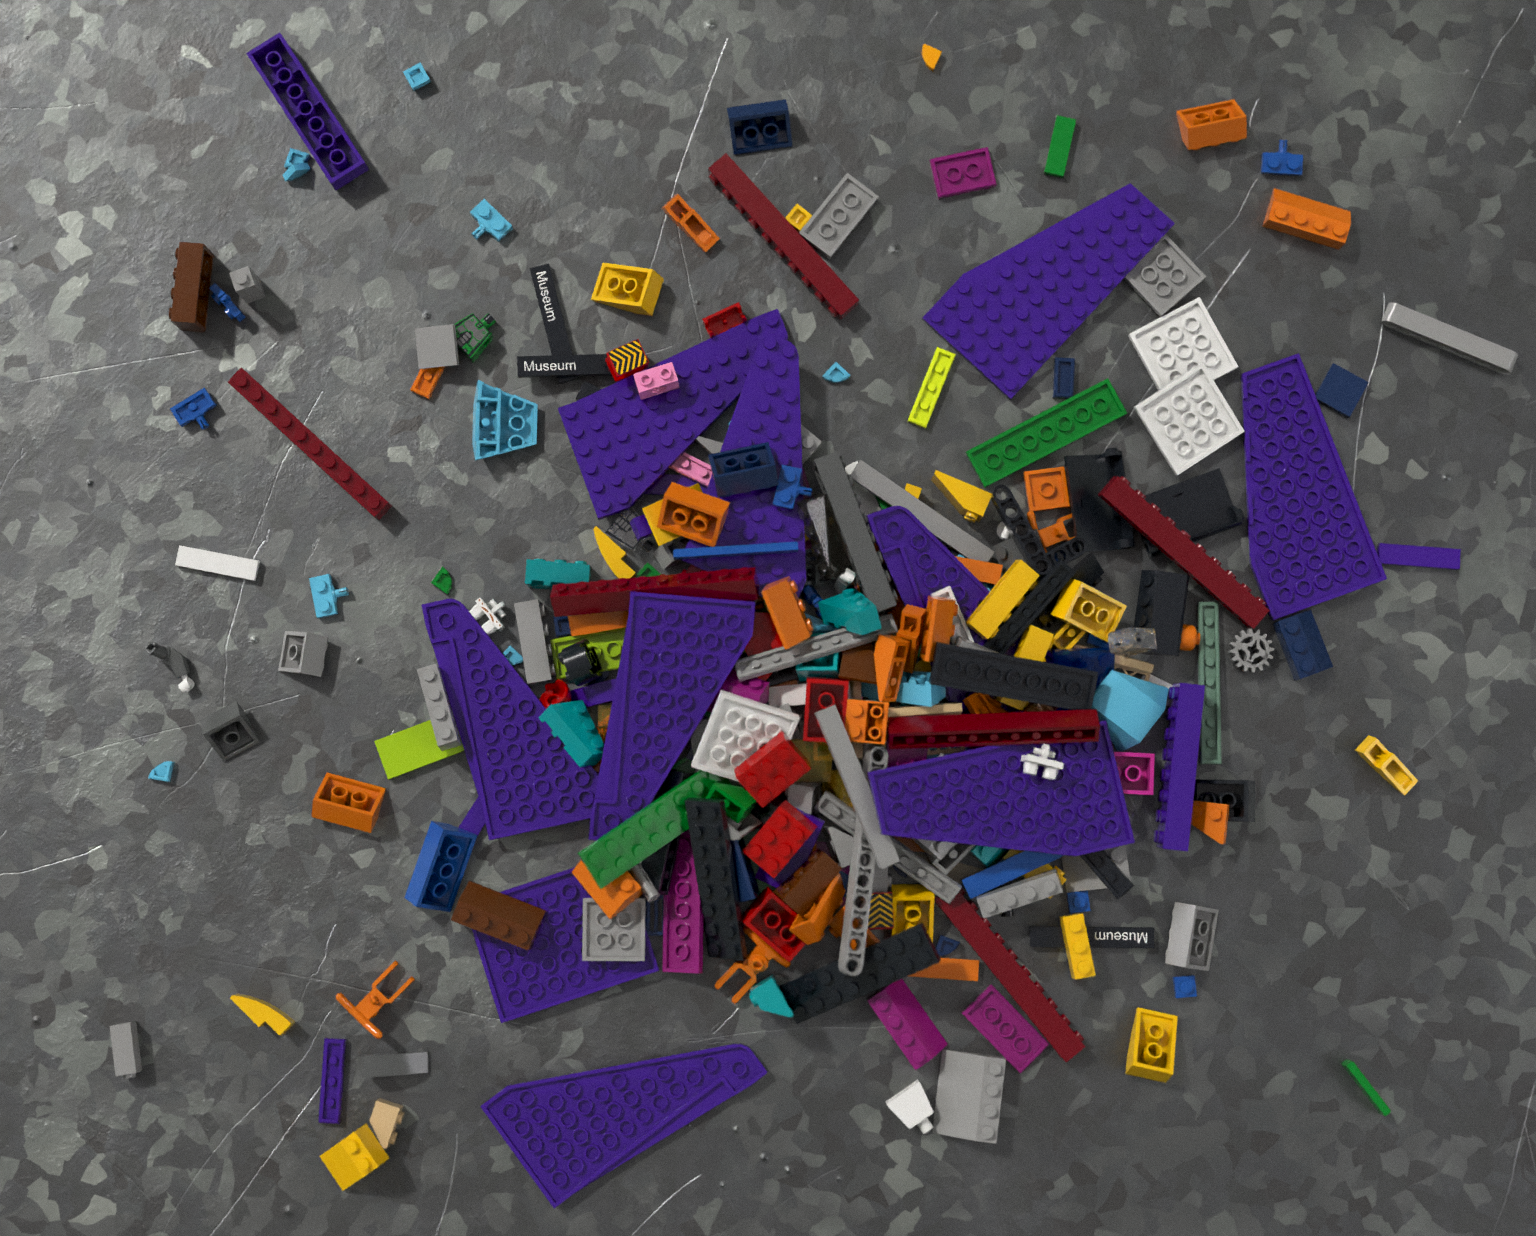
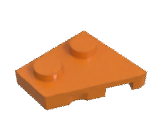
M975 692L963 700L971 714L1008 713L1000 707V702L990 698L988 694Z
M1193 800L1191 825L1218 843L1226 844L1230 805Z

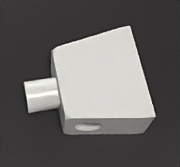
M918 1079L886 1101L887 1106L909 1129L917 1125L922 1133L925 1134L933 1128L927 1117L934 1112Z

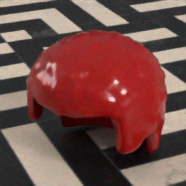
M557 679L554 683L545 684V692L540 697V702L546 709L551 704L571 702L570 688L566 682Z

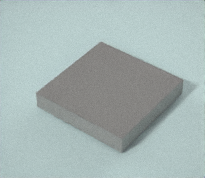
M454 324L415 328L419 369L459 365L456 328Z

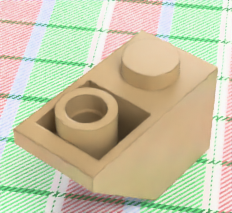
M379 1098L376 1100L370 1123L381 1146L387 1149L391 1144L394 1145L398 1133L395 1130L397 1124L402 1123L405 1112H402L403 1105Z

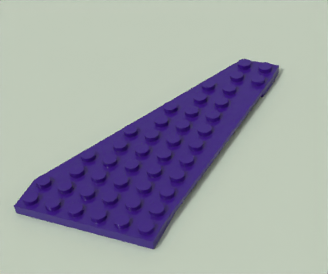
M891 506L866 515L878 549L904 607L909 604L926 609L930 594L950 586L966 622L990 591L907 508ZM968 627L974 643L983 646L988 639L981 638ZM1021 636L1005 652V655L1014 656ZM1047 651L1045 655L1046 662L1062 665ZM945 687L947 703L961 702L962 714H971L963 700L975 692ZM989 695L990 698L996 699V696ZM1001 703L1000 707H1002L1008 713H1010L1011 711L1023 712L1004 703Z
M444 599L422 604L425 625L482 806L489 840L590 819L598 782V773L592 766L579 767L564 749L565 744L558 736L554 737L551 734L553 730L546 722H541L539 717L546 708L464 604L455 599Z

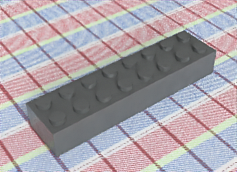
M836 451L814 459L813 470L852 571L856 573L855 579L860 592L876 605L878 615L895 609L897 601H899L896 591L894 589L891 590L889 586L891 579L888 571H884L882 568L884 561L880 551L876 552L875 537L872 532H868L867 525L869 522L865 513L861 514V501L858 494L853 493L852 486H854L850 474L846 475L845 467L847 466L844 457L839 456Z

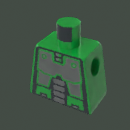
M472 313L454 324L457 345L473 363L494 338L488 329L496 321L489 313L481 320Z

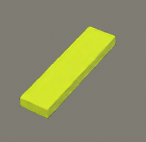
M939 347L936 348L907 422L926 429L956 354Z

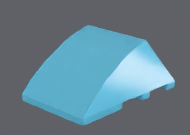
M478 380L473 404L472 445L475 461L536 445L538 404L519 396L511 395Z
M1115 670L1110 671L1096 689L1091 709H1097L1099 722H1107L1110 738L1117 752H1122L1142 741L1165 711L1169 688Z

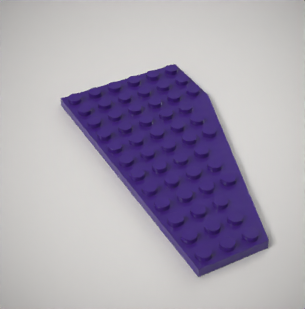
M1130 183L964 273L922 317V320L1011 400L1175 223Z

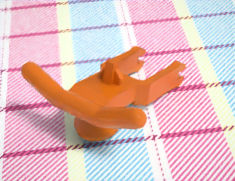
M1027 512V520L1033 530L1037 529L1046 553V548L1061 541L1067 542L1075 538V536L1071 538L1068 536L1063 521L1072 518V513L1057 519L1056 524L1038 530L1034 512Z
M744 926V933L757 946L752 949L745 960L736 961L714 985L717 990L720 989L738 968H741L751 976L746 984L732 997L731 1002L734 1004L756 983V975L768 968L771 959H774L785 968L791 965V962L789 963L748 926Z
M394 961L372 983V990L356 1007L342 993L336 995V1000L377 1039L382 1038L383 1033L369 1020L375 1017L385 1004H392L415 980L413 977H410L390 999H387L376 988L398 965L397 961Z

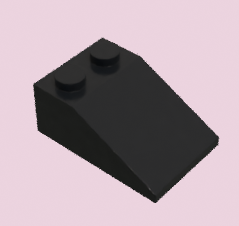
M1195 779L1193 800L1230 805L1228 822H1255V781Z

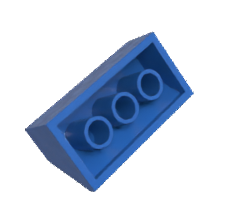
M431 821L404 898L416 907L451 912L477 835L447 823Z

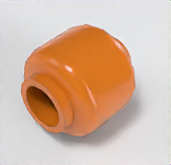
M1183 624L1180 650L1192 651L1195 645L1200 643V633H1197L1194 625Z

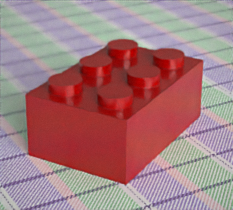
M807 677L803 741L826 742L815 713L832 705H836L845 727L849 688L848 679Z
M781 731L737 766L734 772L736 779L763 808L811 770V766L804 754Z
M785 800L742 852L770 876L775 878L818 826Z
M768 886L741 915L743 923L789 963L806 944L789 930L798 913Z

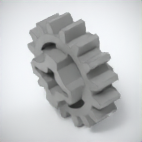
M1252 628L1247 629V634L1242 630L1239 632L1240 637L1238 635L1233 636L1235 642L1229 643L1233 650L1228 651V653L1233 654L1234 657L1230 661L1237 662L1236 668L1242 666V672H1246L1249 668L1250 673H1254L1256 669L1262 671V665L1266 667L1270 665L1267 659H1273L1269 652L1274 651V648L1269 647L1272 640H1265L1267 637L1266 633L1260 635L1259 629L1253 633ZM1251 637L1247 644L1241 643L1243 639ZM1252 647L1255 653L1250 655V651L1247 648ZM1255 658L1261 659L1257 664H1252Z

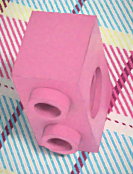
M672 362L633 374L641 400L679 388L678 378Z

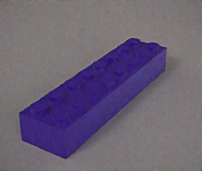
M280 32L246 53L335 191L369 170Z
M1173 683V686L1169 688L1168 699H1171L1170 708H1167L1166 719L1169 720L1168 728H1165L1164 740H1167L1166 748H1163L1162 760L1165 763L1164 769L1160 771V781L1163 782L1162 789L1158 791L1160 810L1156 811L1155 818L1156 822H1158V830L1154 831L1153 837L1156 847L1188 851L1205 685Z

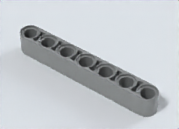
M1388 303L1381 320L1384 326L1501 374L1510 375L1518 357V354L1510 349L1397 303Z

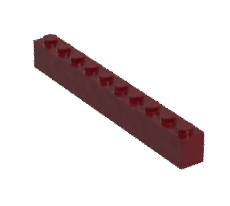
M727 153L708 168V178L715 186L719 185L723 196L727 200L731 199L736 204L734 207L741 215L745 214L747 216L750 226L753 229H758L762 233V239L767 244L771 243L775 247L774 251L781 259L785 258L789 269L794 274L797 272L802 277L801 281L807 288L811 287L814 290L816 299L828 306L827 310L834 318L837 316L840 320L843 319L859 304V299Z
M242 367L227 381L378 521L392 507L386 499Z
M1113 476L1098 496L1247 628L1254 629L1270 611L1265 607L1267 603L1258 596L1255 598L1250 593L1252 590L1244 583L1239 584L1235 580L1237 577L1231 571L1222 569L1220 567L1221 562L1213 556L1210 558L1205 553L1207 550L1199 543L1195 545L1190 540L1192 537L1186 531L1178 530L1175 527V521L1168 516L1165 518L1160 514L1161 509L1154 503L1149 504L1145 500L1146 496L1141 491H1134L1130 487L1131 483L1125 477Z
M742 567L740 569H721L672 575L661 574L649 577L640 576L638 578H619L592 582L581 581L570 584L560 583L552 586L550 600L555 617L629 611L630 591L738 601L758 600L759 584L756 568Z
M1097 709L888 717L887 724L889 749L1099 742L1100 733Z
M961 888L950 904L937 895L934 896V902L1063 1061L1068 1062L1085 1048V1045L1082 1043L1085 1039L1077 1030L1075 1032L1072 1031L1069 1027L1071 1024L1069 1019L1064 1014L1059 1015L1055 1010L1058 1008L1056 1003L1051 998L1046 999L1042 994L1045 991L1037 981L1033 983L1029 978L1031 975L1029 970L1024 965L1020 967L1016 962L1018 957L1011 949L1007 951L1003 946L1005 942L998 932L994 934L990 930L992 926L990 922L977 914L976 911L979 909L973 901L970 900L968 902L964 898V890Z

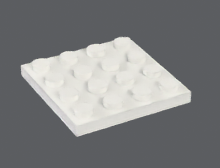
M1200 297L1128 335L1158 391L1200 363L1205 365L1213 380L1238 368L1235 359Z
M1203 363L1195 366L1134 406V409L1175 475H1179L1244 432V429Z
M721 690L691 765L693 768L738 781L734 769L781 731L791 740L800 717L797 714Z

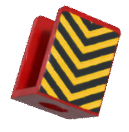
M638 339L607 352V358H605L615 382L648 368L649 361Z
M892 891L872 892L868 920L869 930L894 928Z

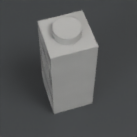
M249 266L229 273L236 293L247 304L266 297L260 278Z
M136 1021L109 1026L115 1076L123 1075V1079L136 1077V1073L142 1071Z

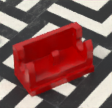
M737 302L703 318L702 321L709 338H712L746 322L747 319L742 312L740 303Z

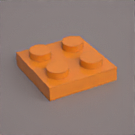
M1064 466L1023 472L1029 511L1037 512L1070 507Z

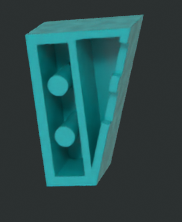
M526 559L525 584L532 589L552 590L553 585L560 583L591 582L592 567L587 565L586 561L567 563L566 560H554L553 562L546 561V559Z
M856 588L845 589L841 594L818 602L823 624L825 625L833 623L835 628L844 626L847 631L860 635H865L882 628L876 605Z
M583 700L551 704L539 717L541 722H546L553 730L551 734L554 737L558 736L565 744L564 749L579 767L596 765L602 759L604 742Z

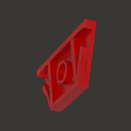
M754 613L753 636L745 647L748 657L783 646L770 613ZM772 673L758 676L757 678L766 681Z

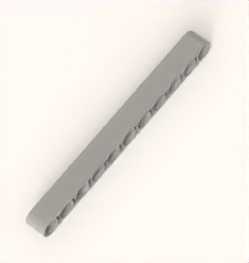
M871 747L864 753L862 770L869 787L870 782L867 772L887 768L888 752L884 747ZM874 751H877L879 754L878 761H875L873 758ZM857 815L838 961L840 972L850 976L860 974L863 968L876 862L869 843L866 845L863 842L865 833ZM862 855L866 857V864L864 866L860 862ZM859 876H862L864 879V884L861 887L857 881ZM857 897L861 899V906L859 908L855 905ZM855 918H857L859 921V925L856 929L852 925V922ZM852 939L856 941V948L854 950L850 948ZM850 960L854 964V967L851 971H849L847 968V964Z

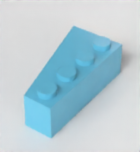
M903 671L896 702L933 707L946 697L945 687L929 684L931 672L914 671L913 673ZM861 682V696L868 697L869 700H879L877 685Z

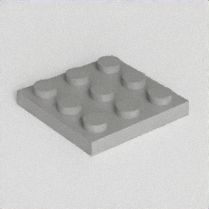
M1165 234L1124 280L1159 317H1162L1198 286L1206 276Z
M583 898L582 961H645L646 898H637L611 920L592 898Z

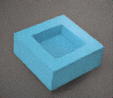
M421 62L403 71L413 91L431 82Z

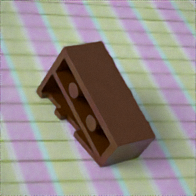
M818 849L812 852L808 860L773 892L802 916L841 871L842 867L825 852Z

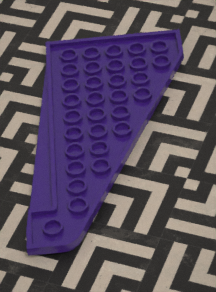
M778 309L750 319L644 369L648 370L672 362L679 382V388L641 400L634 376L631 375L585 398L558 408L598 520L629 510L696 441L697 437L701 436L740 396L756 348L764 331H768L788 341V334Z
M764 331L756 348L720 452L769 442L776 465L777 478L779 479L782 465L802 469L799 355L796 347L791 342L768 331ZM802 470L801 479H800V483H801V486H802V487H803V470ZM712 475L705 494L718 498ZM777 486L719 498L730 502L715 547L798 542V552L682 559L681 561L703 571L755 567L759 584L758 596L762 598L764 597L761 592L767 584L790 576L791 581L794 580L798 587L796 594L799 598L806 583L803 495L799 494L793 510L773 506ZM689 539L685 549L710 546Z
M630 591L629 615L590 818L589 840H598L651 803L753 636L755 602Z
M734 1043L507 1085L480 1107L552 1207L556 1208L577 1191L751 1086L767 1074L768 1071L751 1048L741 1043Z

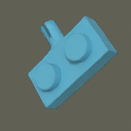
M485 199L470 211V215L479 224V227L471 233L476 240L486 232L499 242L513 229L512 225Z
M330 574L309 578L316 617L323 618L337 615V597L349 595V592H347L348 588L335 589Z

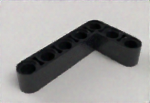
M998 485L992 491L991 501L1025 562L1040 575L1039 577H1044L1057 562L1054 558L1056 552L1062 553L1064 562L1068 564L1081 557L1088 549L1087 541L1084 538L1075 537L1046 553L1008 486ZM1003 491L1006 499L999 500L996 497V492ZM1009 508L1013 509L1016 512V517H1008L1006 510ZM1016 527H1024L1026 530V535H1018L1016 533ZM1075 542L1079 543L1082 546V551L1075 552L1072 544ZM1026 545H1034L1036 553H1028ZM1038 562L1044 563L1046 571H1038L1036 564Z

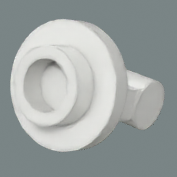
M1002 521L997 527V535L1005 541L1012 537Z

